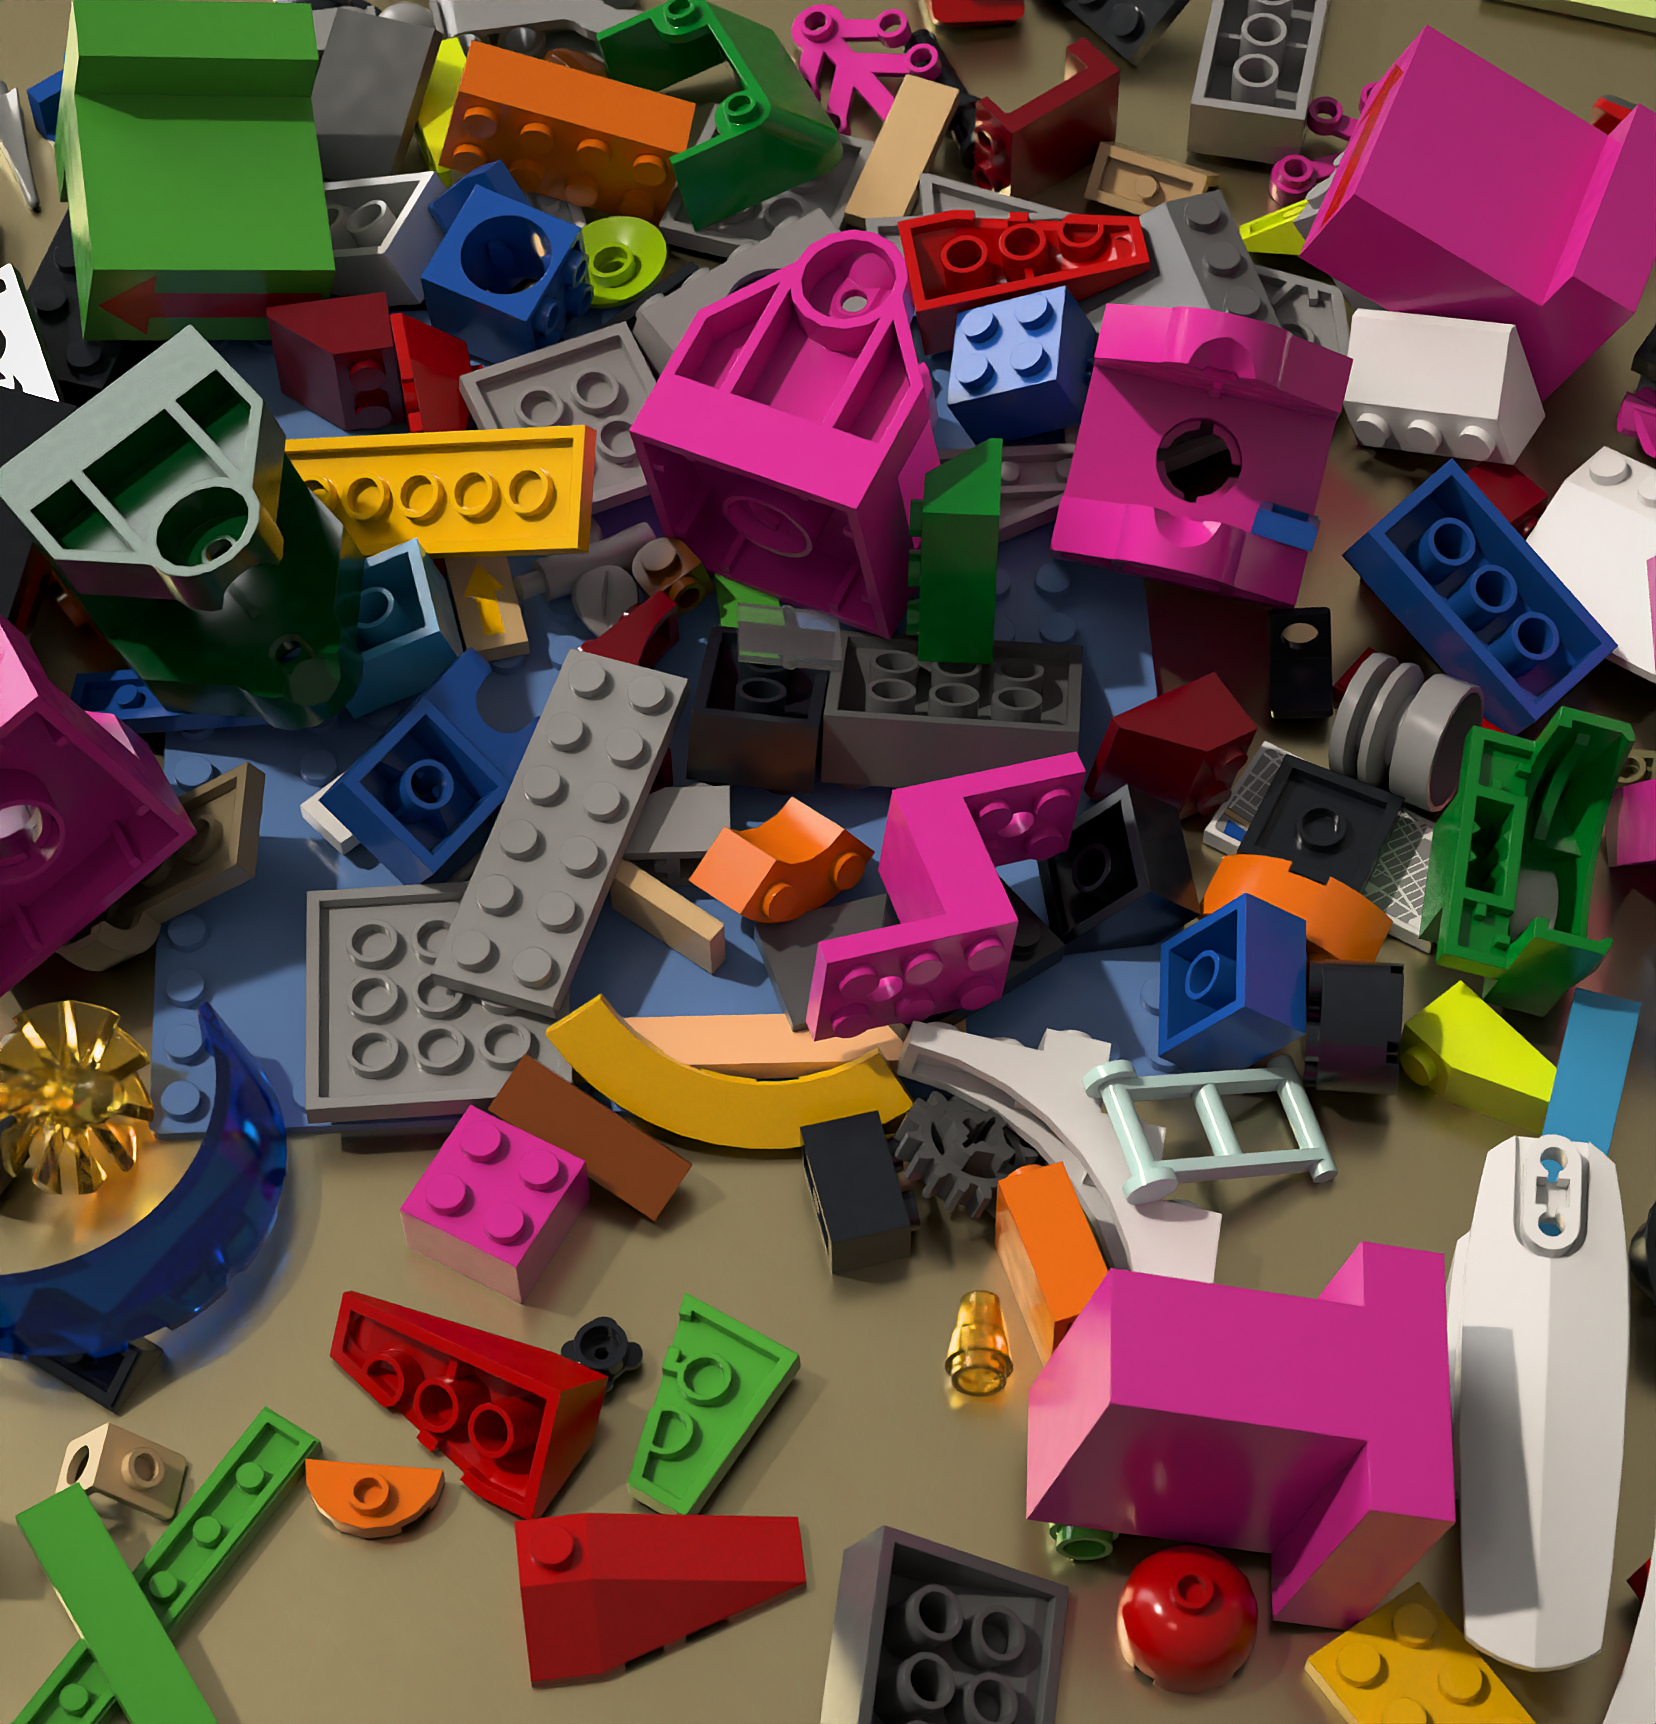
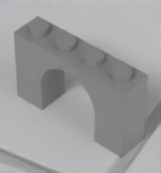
M820 207L800 219L796 215L791 216L781 222L774 229L771 236L759 243L754 244L753 241H748L740 245L731 253L726 262L710 270L708 267H703L686 279L678 290L667 296L659 293L649 298L637 310L635 315L637 320L632 332L649 369L659 379L698 310L790 265L801 256L809 245L828 234L841 231ZM858 296L851 297L843 303L842 308L848 312H856L865 307L867 300Z

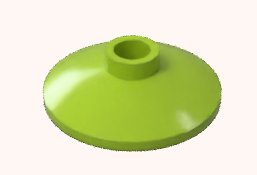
M614 216L594 221L582 227L585 253L589 255L588 272L590 284L594 286V295L589 308H613L630 303L646 294L662 277L668 262V248L661 232L651 223L631 216Z

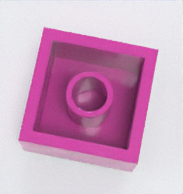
M470 1105L399 1209L407 1247L523 1304L591 1199L586 1161Z

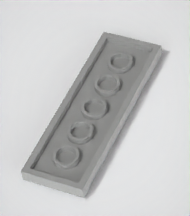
M572 648L569 649L430 972L435 985L551 1018H557L691 693L687 678Z

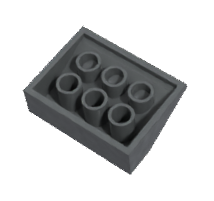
M1220 189L1167 201L1138 216L1151 269L1077 302L1095 328L1093 360L1107 303L1169 308L1177 306L1197 307L1244 316L1281 327ZM1201 422L1199 430L1182 434L1172 444L1213 434L1214 425Z
M837 630L823 715L821 782L837 783L843 788L852 790L864 789L869 786L904 788L1077 751L1078 753L1083 646L994 640L993 664L918 661V636L894 633L889 640L864 631Z
M886 1525L879 1527L846 1548L843 1552L820 1724H1055L1069 1587Z

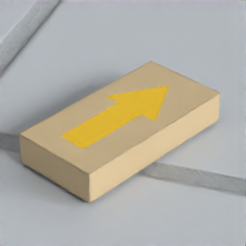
M507 556L444 558L465 650L473 647L487 662L529 654L528 637Z

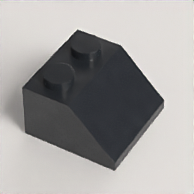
M1129 784L1124 785L1075 817L1066 852L1057 853L1045 860H1037L1050 930L1066 945L1063 955L1153 945L1201 915L1178 808Z

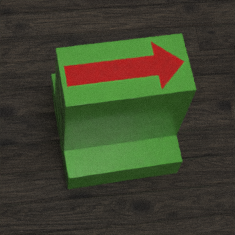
M72 0L54 150L60 202H68L83 340H169L189 324L205 340H271L266 307L329 299L336 269L311 99L319 62L311 3Z

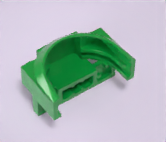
M1561 706L1536 741L1475 725L1466 735L1458 793L1433 827L1419 939L1438 943L1435 964L1484 976L1482 1000L1484 1002L1544 1017L1568 988H1572L1599 968L1613 945V939L1608 937L1601 941L1588 939L1587 928L1595 866L1607 813L1617 781L1635 743V734L1630 723Z

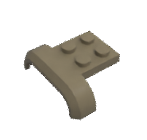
M247 761L178 797L197 834L102 912L99 916V923L91 928L90 935L74 943L68 941L56 952L83 969L90 971L108 970L148 950L156 941L162 923L254 878L266 774Z

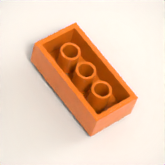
M471 40L438 166L456 170L467 175L476 167L502 160L523 191L535 192L570 202L576 206L588 207L617 216L640 218L659 227L676 183L669 157L687 149L696 104Z

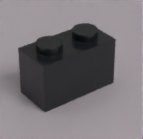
M878 1110L800 1127L801 1162L832 1274L910 1257L911 1231L920 1229L919 1212L913 1191L901 1192L896 1173L904 1171L903 1161L895 1157L899 1141L894 1138L895 1132L884 1133Z

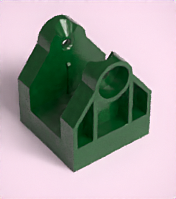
M191 324L0 468V499L98 632L166 711L261 718L275 728L300 730L317 726L338 714L354 697L363 678V657L356 646L365 558L345 526L306 486L284 452L286 434L264 400ZM301 648L299 655L294 660L287 663L280 662L285 655Z

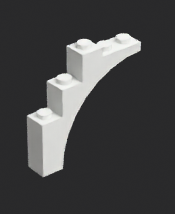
M913 1020L900 1052L897 1075L945 1090L985 1112L989 1109L994 1111L1008 1123L1006 1126L1033 1146L1049 1165L1063 1161L1081 1207L1097 1232L1110 1268L1213 1283L1222 1214L1203 1210L1198 1204L1183 1199L1157 1200L1143 1205L1127 1203L1122 1187L1132 1177L1109 1115L1101 1113L1103 1099L1088 1097L1082 1084V1078L1087 1072L1109 1062L1111 1043L1092 1039L1086 1033L1077 1030L1057 1031L1047 1028L1038 1048L1033 1049L1024 1047L1023 1044L1011 1038L996 1037L990 1039L961 1032L956 1027L943 1022L922 1023ZM1139 1117L1155 1161L1162 1160L1166 1128L1148 1124Z

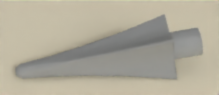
M0 81V148L16 176L27 206L34 210L39 207L40 200L29 161L24 114L20 108L18 89L15 88L9 92L6 83Z

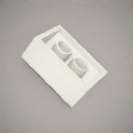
M1358 308L1353 314L1347 357L1353 359L1343 406L1358 445L1514 465L1546 416L1515 325Z

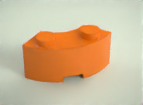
M791 797L777 815L757 828L737 831L724 826L688 881L750 920L762 923H780L799 918L807 911L816 910L833 899L842 890L853 888L862 878L865 866L875 851L838 824L796 798Z
M1235 854L1224 856L1199 904L1201 915L1197 919L1200 921L1247 892L1306 920V980L1308 982L1311 961L1324 962V959L1374 962L1393 923V920L1373 902L1330 876L1326 886L1308 878L1291 873V861L1263 855Z

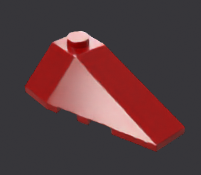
M955 209L897 222L925 356L953 350L958 312L1065 285L1078 302L1151 269L1140 219L1136 216L1068 214L1061 221L1030 220L1029 212H1009L1008 219L976 218L975 210Z
M390 314L399 380L409 433L479 430L459 390V378L461 375L483 368L482 364L471 366L466 342L406 314ZM444 558L433 559V563L441 575H447Z
M352 1290L343 1292L329 1355L384 1408L394 1406L420 1431L416 1438L431 1453L440 1450L464 1473L460 1480L473 1493L526 1519L541 1517L593 1443L608 1382V1376L552 1351Z
M579 1513L514 1521L520 1593L532 1687L606 1678L625 1669L626 1662L660 1647H663L664 1651L686 1642V1636L722 1619L733 1621L807 1587L798 1517Z

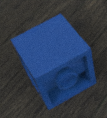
M477 184L420 277L431 326L465 341L468 353L494 364L567 341L566 332L574 318H582L586 314L594 295V286L590 284L588 272L589 255L585 253L581 227ZM510 278H530L538 281L532 287L514 294H495L486 291L494 284Z

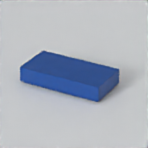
M1265 500L1264 503L1261 502L1257 510L1250 533L1312 552L1321 520L1318 519L1319 516Z

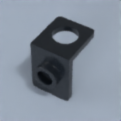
M1328 607L1277 608L1269 610L1271 717L1274 719L1331 717L1333 715L1331 610ZM1305 623L1313 626L1318 631V634L1310 641L1296 643L1287 640L1282 635V632L1292 624Z

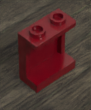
M1083 37L1066 47L1064 82L1010 113L1004 112L987 96L977 101L976 125L974 128L975 159L973 167V177L977 186L1029 201L1093 163L1100 142L1116 141L1120 69Z

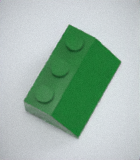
M989 438L925 473L923 499H911L909 537H922L921 549H909L908 587H920V598H908L906 635L918 636V661L993 664L1003 439Z

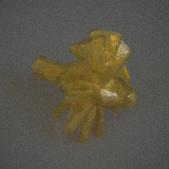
M75 1000L46 1003L20 1012L12 1018L17 1027L0 1041V1121L9 1115L21 1120L19 1123L1 1132L3 1165L5 1171L11 1177H17L33 1139L39 1130L43 1128L45 1152L32 1180L41 1191L49 1195H62L59 1157L65 1142L68 1143L75 1154L79 1194H90L96 1192L102 1186L107 1174L90 1153L88 1130L96 1135L123 1172H128L136 1160L135 1127L107 1120L115 1115H121L145 1122H153L155 1109L149 1093L137 1073L139 1069L150 1064L149 1057L140 1044L117 1027L121 1016L113 1010L90 1003L76 1002Z

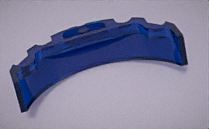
M205 1001L197 1010V1016L204 1048L215 1059L216 1089L210 1122L192 1163L177 1185L149 1214L111 1241L65 1262L31 1271L0 1275V1358L28 1362L27 1355L54 1356L87 1353L91 1357L97 1358L128 1350V1342L147 1336L164 1327L173 1331L205 1311L228 1291L232 1278L249 1268L265 1244L278 1216L276 1208L283 1189L284 1178L288 1174V1146L284 1118L278 1097L264 1069L208 1001Z

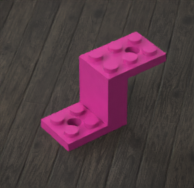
M1077 751L892 790L878 872L901 924L818 942L806 1015V1023L814 1042L834 1037L852 1038L869 1029L896 1023L912 1024L913 1020L920 1022L931 1015L962 1008L965 1010H976L987 1006L993 1001L1001 1000L1019 920L995 868L1029 859L1045 860L1057 853L1067 851L1086 773Z

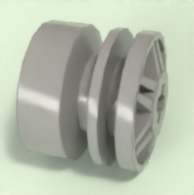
M1373 653L1361 664L1351 679L1339 705L1328 750L1329 769L1379 789L1389 781L1390 792L1405 798V803L1430 812L1441 811L1459 788L1465 737L1473 725L1482 727L1484 694L1481 688L1445 674H1434L1424 683V674L1419 665L1413 663L1399 664L1396 657L1384 653Z

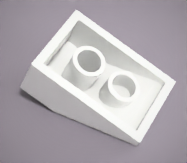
M436 172L323 183L336 269L331 294L348 297L386 292L388 306L420 304L425 298L420 277L445 237L444 232L428 209L429 203L447 190Z

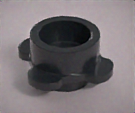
M598 1317L585 1324L578 1330L574 1340L564 1343L561 1349V1356L608 1376L605 1393L613 1388L614 1380L626 1370L637 1369L643 1360L641 1346L636 1342H628L624 1330L610 1317ZM601 1350L608 1353V1357L603 1360L597 1359L595 1355Z

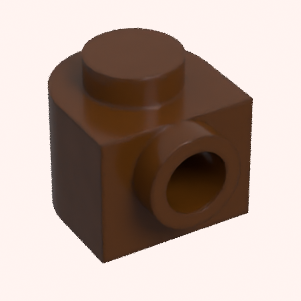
M662 537L645 544L633 559L632 573L646 600L661 590L677 604L678 618L695 609L703 599L716 591L703 563L679 539Z

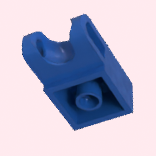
M470 647L457 657L318 800L403 885L420 884L435 874L506 798L540 719V716L535 717L529 725L517 730L515 733L498 732L484 722L477 710L476 693L484 679L491 672V665L473 647ZM412 787L420 794L418 798L414 794Z

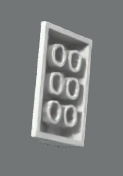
M1604 446L1565 479L1537 522L1538 524L1529 534L1526 542L1619 645L1605 659L1656 684L1646 560L1656 556V469Z

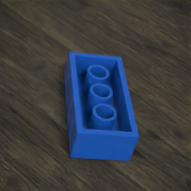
M1453 458L1342 554L1343 558L1448 676L1481 688L1484 694V717L1513 736H1516L1537 721L1619 646Z

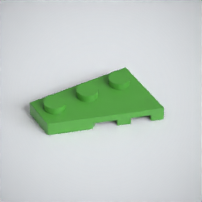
M685 1292L679 1310L680 1320L672 1346H668L662 1366V1380L652 1409H649L627 1486L629 1496L661 1514L697 1515L799 1371L801 1363L798 1353Z

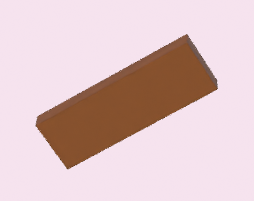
M528 1053L523 1055L488 1107L489 1111L505 1122L585 1160L589 1178L653 1221L657 1219L692 1167V1163Z

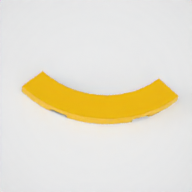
M602 993L547 1028L545 1033L563 1058L588 1083L620 1107L651 1124L681 1136L716 1145L747 1149L800 1147V1127L876 1110L879 1112L881 1123L884 1124L910 1110L915 1102L879 1047L833 1069L806 1076H798V1079L788 1081H757V1079L730 1076L703 1068L701 1070L696 1069L664 1054V1050L635 1031L615 1011Z

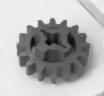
M933 1091L927 1102L920 1098L915 1100L894 1137L901 1142L895 1151V1157L902 1161L911 1162L904 1176L909 1180L921 1179L926 1184L922 1195L927 1199L936 1195L945 1200V1209L951 1213L958 1204L965 1206L970 1217L975 1220L979 1219L985 1208L996 1219L998 1180L1007 1178L1010 1173L1018 1168L1034 1164L1038 1153L1033 1149L1022 1147L1025 1140L1006 1126L1008 1123L999 1114L990 1109L985 1112L955 1095L951 1097L950 1101H947L939 1091Z

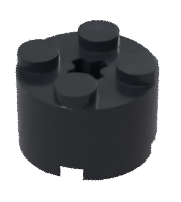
M1324 959V962H1310L1304 1087H1315L1316 1091L1397 1096L1399 1077L1397 1056H1399L1402 1032L1404 964Z

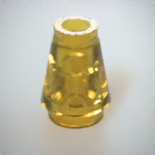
M975 1290L964 1294L960 1299V1308L945 1361V1370L951 1377L953 1387L959 1392L976 1397L990 1396L1000 1392L1005 1387L1006 1380L1012 1374L1014 1366L1000 1298L989 1291Z

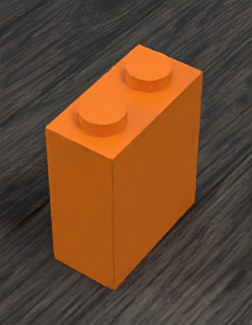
M1063 1161L1044 1167L1038 1164L1023 1166L1010 1173L1007 1178L998 1180L994 1244L1043 1367L1047 1364L1108 1273Z

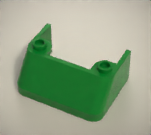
M668 0L660 6L595 34L611 80L658 92L724 63L741 92H736L727 97L715 110L714 121L720 135L669 157L691 226L695 232L833 170L842 160L843 148L836 127L774 31L769 27L706 0Z

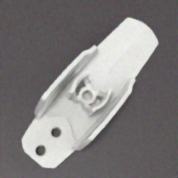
M1556 1134L1544 1135L1540 1138L1516 1137L1515 1135L1488 1151L1471 1228L1468 1233L1457 1240L1446 1285L1454 1498L1459 1500L1465 1640L1476 1649L1499 1662L1523 1670L1541 1672L1565 1669L1598 1655L1602 1648L1612 1575L1624 1450L1630 1365V1277L1621 1196L1615 1163L1590 1142L1589 1144L1573 1142L1566 1137ZM1550 1159L1561 1164L1564 1170L1559 1172L1556 1182L1547 1181L1548 1170L1542 1166L1541 1161ZM1541 1223L1554 1224L1560 1229L1562 1234L1553 1237L1547 1236L1541 1232L1538 1225Z

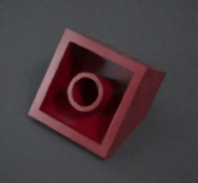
M386 292L266 307L282 394L346 431L363 428L376 429L386 425L405 423Z
M1211 672L1112 717L1084 786V791L1090 799L1101 801L1124 785L1129 784L1177 807L1180 820L1197 812H1200L1201 815L1211 814L1230 799L1232 795L1230 789L1239 770L1248 760L1247 752L1258 727L1217 674Z

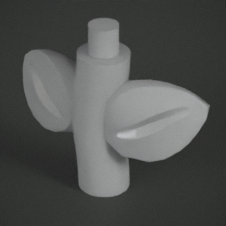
M591 516L589 553L541 555L543 558L532 561V571L514 577L513 582L516 593L521 600L540 594L546 601L572 594L571 602L577 615L595 636L600 637L618 623L620 617L629 607L639 603V589L636 582L630 576L632 573V562L637 552L645 544L655 540L656 536L651 527L646 522H642L603 539L600 526Z

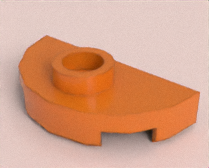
M305 1459L306 1484L309 1494L319 1511L333 1522L334 1527L341 1532L363 1538L394 1536L402 1532V1526L417 1520L426 1509L431 1510L437 1504L445 1482L443 1469Z

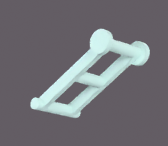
M1281 1055L1270 1060L1267 1063V1068L1137 1077L1131 1061L1114 1060L1093 1068L1082 1078L1086 1095L1090 1098H1102L1132 1175L1122 1187L1127 1203L1131 1205H1143L1160 1200L1171 1194L1178 1187L1179 1183L1310 1172L1314 1183H1323L1333 1179L1338 1174L1291 1055ZM1277 1091L1300 1149L1243 1154L1220 1095ZM1192 1097L1215 1156L1155 1161L1133 1102Z

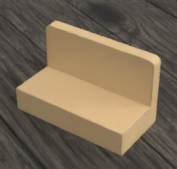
M1100 142L1084 198L1142 215L1164 202L1206 193L1209 187L1218 185L1220 175L1118 142Z

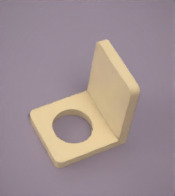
M110 1422L69 1443L55 1494L76 1483L75 1477L79 1465L86 1454L90 1452L87 1466L78 1479L87 1496L97 1492L161 1521L173 1517L187 1463L185 1456Z

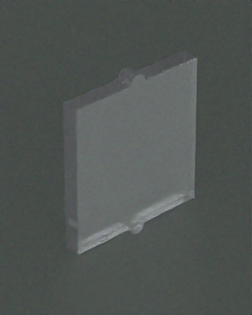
M737 603L736 625L739 662L777 665L789 670L797 667L841 672L843 660L839 618L816 610L797 609L791 605L778 607Z

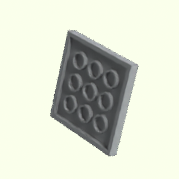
M470 881L307 891L305 1111L308 1124L464 1114L470 1105L484 1112H491L488 1110V1107L525 1053H528L573 1083L572 1066L563 1058L545 1035L547 1028L571 1013L570 986L555 1019L434 984L430 972Z

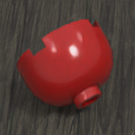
M1180 1544L1155 1551L1135 1566L1119 1595L1115 1633L1124 1659L1133 1669H1135L1136 1665L1142 1673L1153 1678L1154 1685L1169 1692L1198 1694L1222 1687L1234 1677V1672L1244 1665L1246 1659H1249L1255 1648L1257 1638V1601L1249 1579L1230 1558L1208 1547Z

